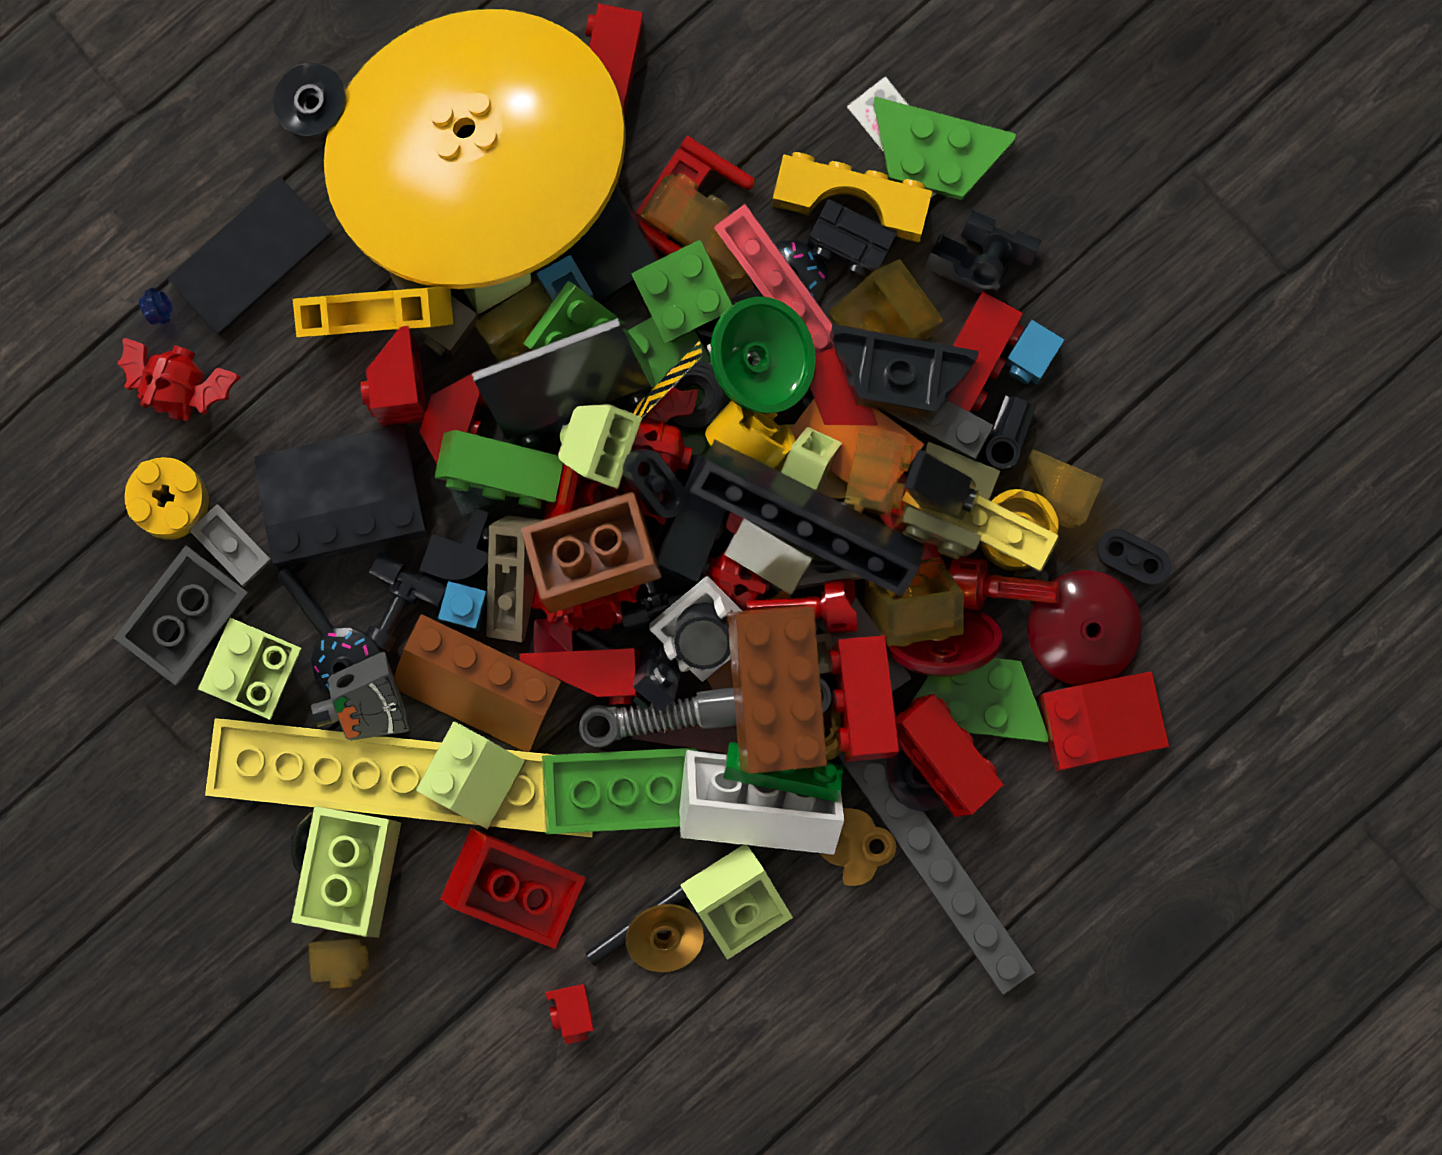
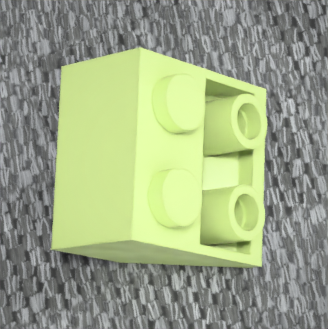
M229 618L198 689L271 720L302 648Z

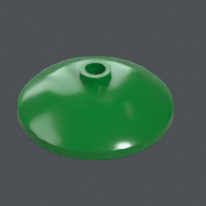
M769 297L744 299L728 308L714 328L710 348L713 371L720 387L737 405L754 413L770 414L792 407L805 395L814 376L815 348L806 324L797 312L787 304ZM747 354H750L752 357V365L748 361Z

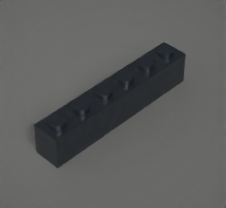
M715 439L697 471L690 490L691 492L901 597L920 568L924 544Z

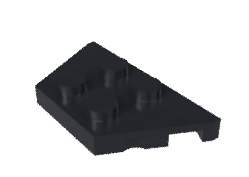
M832 324L830 331L831 342L856 405L930 419L934 418L974 366L979 353L976 350Z

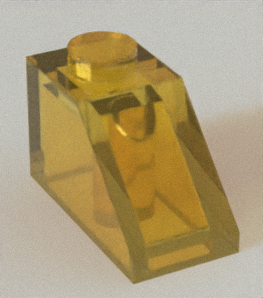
M1032 449L1026 463L1039 495L1043 496L1052 505L1059 524L1069 528H1074L1075 524L1082 526L1088 518L1104 479Z

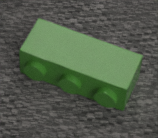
M453 430L443 434L435 478L447 481L446 487L453 490L468 492L470 486L482 489V496L487 498L505 500L507 495L519 498L518 505L541 509L542 504L554 503L556 500L563 462L559 460L558 455Z

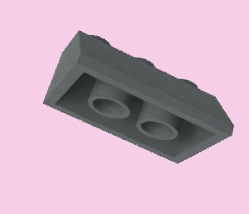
M185 546L114 639L177 686L247 596L248 592L192 549Z

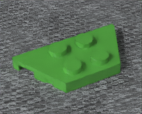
M876 96L874 98L873 108L885 156L888 180L903 183V180L906 179L915 180L925 184V189L931 190L933 193L963 200L978 180L990 170L996 160L1014 143L1016 137L1015 133Z
M994 658L985 666L970 673L949 677L929 675L912 700L913 702L918 697L935 694L936 697L942 699L951 710L950 715L958 726L965 729L969 734L1048 742L1049 736L1021 661Z

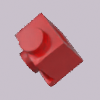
M580 984L545 992L547 1000L555 998L556 1006L549 1007L554 1031L561 1029L565 1044L588 1040L587 1032L594 1031L595 1027L586 985Z

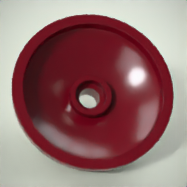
M1077 570L1056 577L1052 582H1060L1061 584L1059 602L1034 601L1029 612L1027 634L1034 657L1046 672L1058 680L1069 684L1083 685L1114 678L1129 665L1137 652L1141 639V615L1134 597L1121 582L1102 572ZM1094 622L1097 626V632L1094 636L1089 637L1086 633V628L1090 623Z
M931 605L907 611L896 617L885 631V642L888 654L903 667L920 674L949 677L973 672L994 659L1002 646V632L999 625L991 617L980 611L956 609L952 605Z

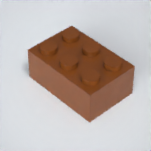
M634 492L521 528L539 595L549 613L662 578L644 514Z

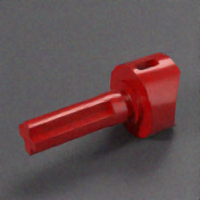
M953 558L950 565L948 578L956 591L952 605L953 608L980 611L987 596L990 598H1009L1048 603L1059 602L1060 582L989 575L987 561L980 558Z
M855 580L825 581V592H821V597L809 596L806 598L747 601L748 611L802 605L814 607V618L817 620L823 617V623H827V634L857 632V614L851 607L855 600Z

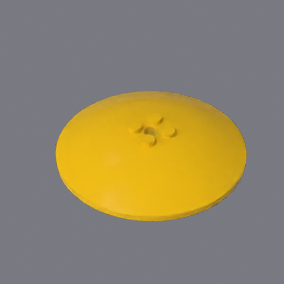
M482 9L449 14L428 21L407 31L378 51L361 68L345 90L347 99L344 112L335 126L328 130L325 144L324 171L329 199L338 220L356 246L373 262L406 280L433 287L444 286L450 289H468L502 284L536 271L562 255L590 229L610 200L618 182L624 159L626 127L619 94L611 76L601 60L588 45L560 25L544 18L511 10ZM465 125L476 127L471 136L467 138L457 137V132L461 127Z

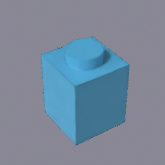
M1031 320L1004 365L1010 368L1009 374L1024 384H1029L1030 381L1038 384L1064 339Z
M448 581L438 619L441 623L479 633L487 605V592Z

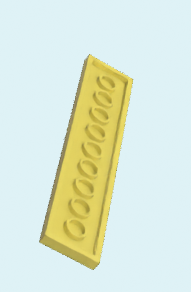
M215 718L206 796L304 807L318 806L341 811L478 825L416 791L441 745L440 742L385 736L348 740L345 738L344 732ZM507 750L525 760V763L489 827L546 833L542 756L551 754ZM593 832L561 833L562 835L593 838Z

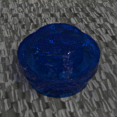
M152 287L147 289L145 295L139 298V306L143 315L152 325L168 323L170 321V312L173 311L168 296L163 291L158 292Z

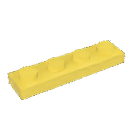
M906 491L902 498L905 504L981 535L980 542L1039 572H1042L1059 540L1058 535L981 496H978L973 512H966L963 521L919 506L908 491Z

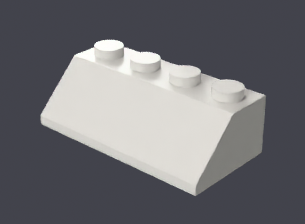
M686 750L679 809L681 838L814 853H835L844 823L841 793L838 802L723 779L726 754Z

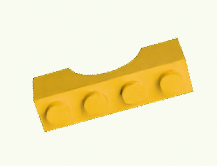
M793 152L792 156L783 155L773 194L772 207L809 215L820 202L831 196L852 195L866 201L877 213L881 225L897 232L896 237L920 242L932 194L931 190L925 189V184L908 179L903 180V183L888 180V175L878 171L868 170L866 174L851 171V166L836 161L829 162V165L814 162V157L804 153Z
M444 286L293 299L296 337L398 330L401 326H409L412 329L454 324L450 288Z

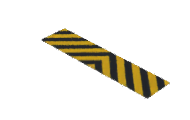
M700 341L630 413L643 418L703 356Z

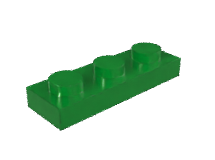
M729 741L723 779L838 802L842 786L843 765L826 761L827 766L749 774L740 769L738 743Z

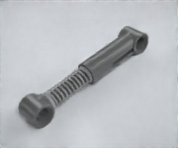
M819 677L820 689L822 690L821 702L823 713L831 703V692L826 681ZM733 687L697 692V696L695 698L692 697L691 701H688L687 698H685V702L678 699V703L673 701L662 711L652 703L646 709L640 708L637 705V709H633V706H630V710H627L626 707H620L619 709L616 706L595 705L589 707L584 712L579 723V732L587 744L594 747H602L612 741L621 740L623 736H633L634 732L640 735L641 731L647 734L648 730H650L653 734L655 729L660 733L662 728L667 732L668 727L674 731L675 726L681 729L682 725L688 728L689 724L695 727L696 723L702 727V730L737 726ZM592 717H605L610 724L609 732L602 736L593 734L588 727V722Z

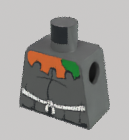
M385 652L376 654L331 675L328 679L331 699L311 705L318 727L339 721L345 738L348 740L409 731L405 706Z

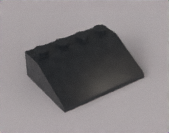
M619 319L472 373L476 386L507 441L510 444L534 450L540 448L545 441L556 437L560 438L562 428L570 423L573 411L577 406L611 405L624 411H632L656 386L647 356Z
M404 423L254 457L272 562L278 569L429 535Z

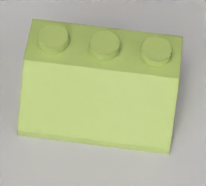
M314 806L292 922L379 938L401 823Z

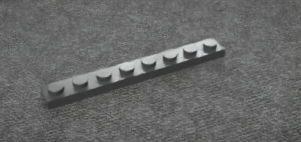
M840 752L838 758L1001 994H1005L1034 974L1035 971L924 811L909 809L897 801L889 789L886 768L888 759L846 762L845 752Z

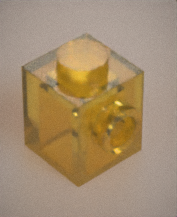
M360 939L308 943L311 982L329 981L330 989L353 987V979L363 978L362 970L368 969L367 947L360 946Z

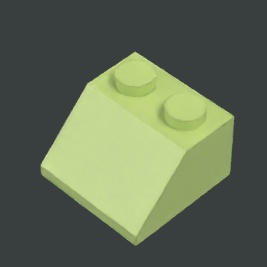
M454 721L416 791L488 829L525 760Z
M748 845L740 846L681 884L682 889L727 960L793 918Z

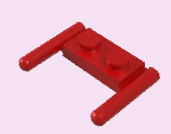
M688 135L635 214L653 247L666 256L682 249V247L666 237L680 219L711 169L746 191L751 190L755 185L754 177Z

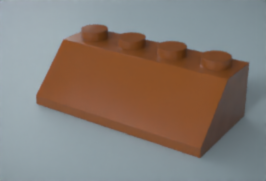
M422 614L404 647L394 675L400 692L524 752H531L563 686L560 680Z

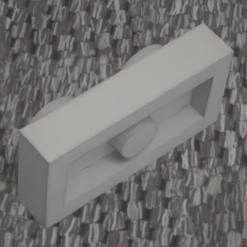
M218 504L189 530L243 587L272 561Z

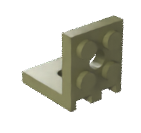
M931 442L927 443L924 452L973 478L976 483L975 490L979 491V496L989 500L999 476V470ZM905 503L902 505L893 528L897 531H903L902 534L922 544L927 542L934 546L938 545L937 551L954 559H959L960 556L966 557L976 551L981 539L979 534L917 510Z

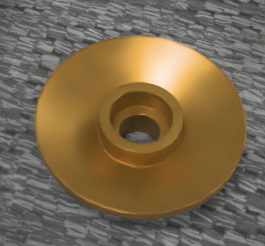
M673 904L657 905L644 910L631 922L626 934V945L630 957L642 968L654 972H670L683 968L697 957L704 942L703 927L698 917L687 908ZM662 930H668L665 933H658Z

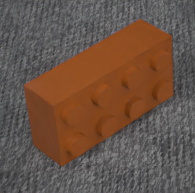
M802 605L727 613L740 769L750 774L827 766L814 607Z

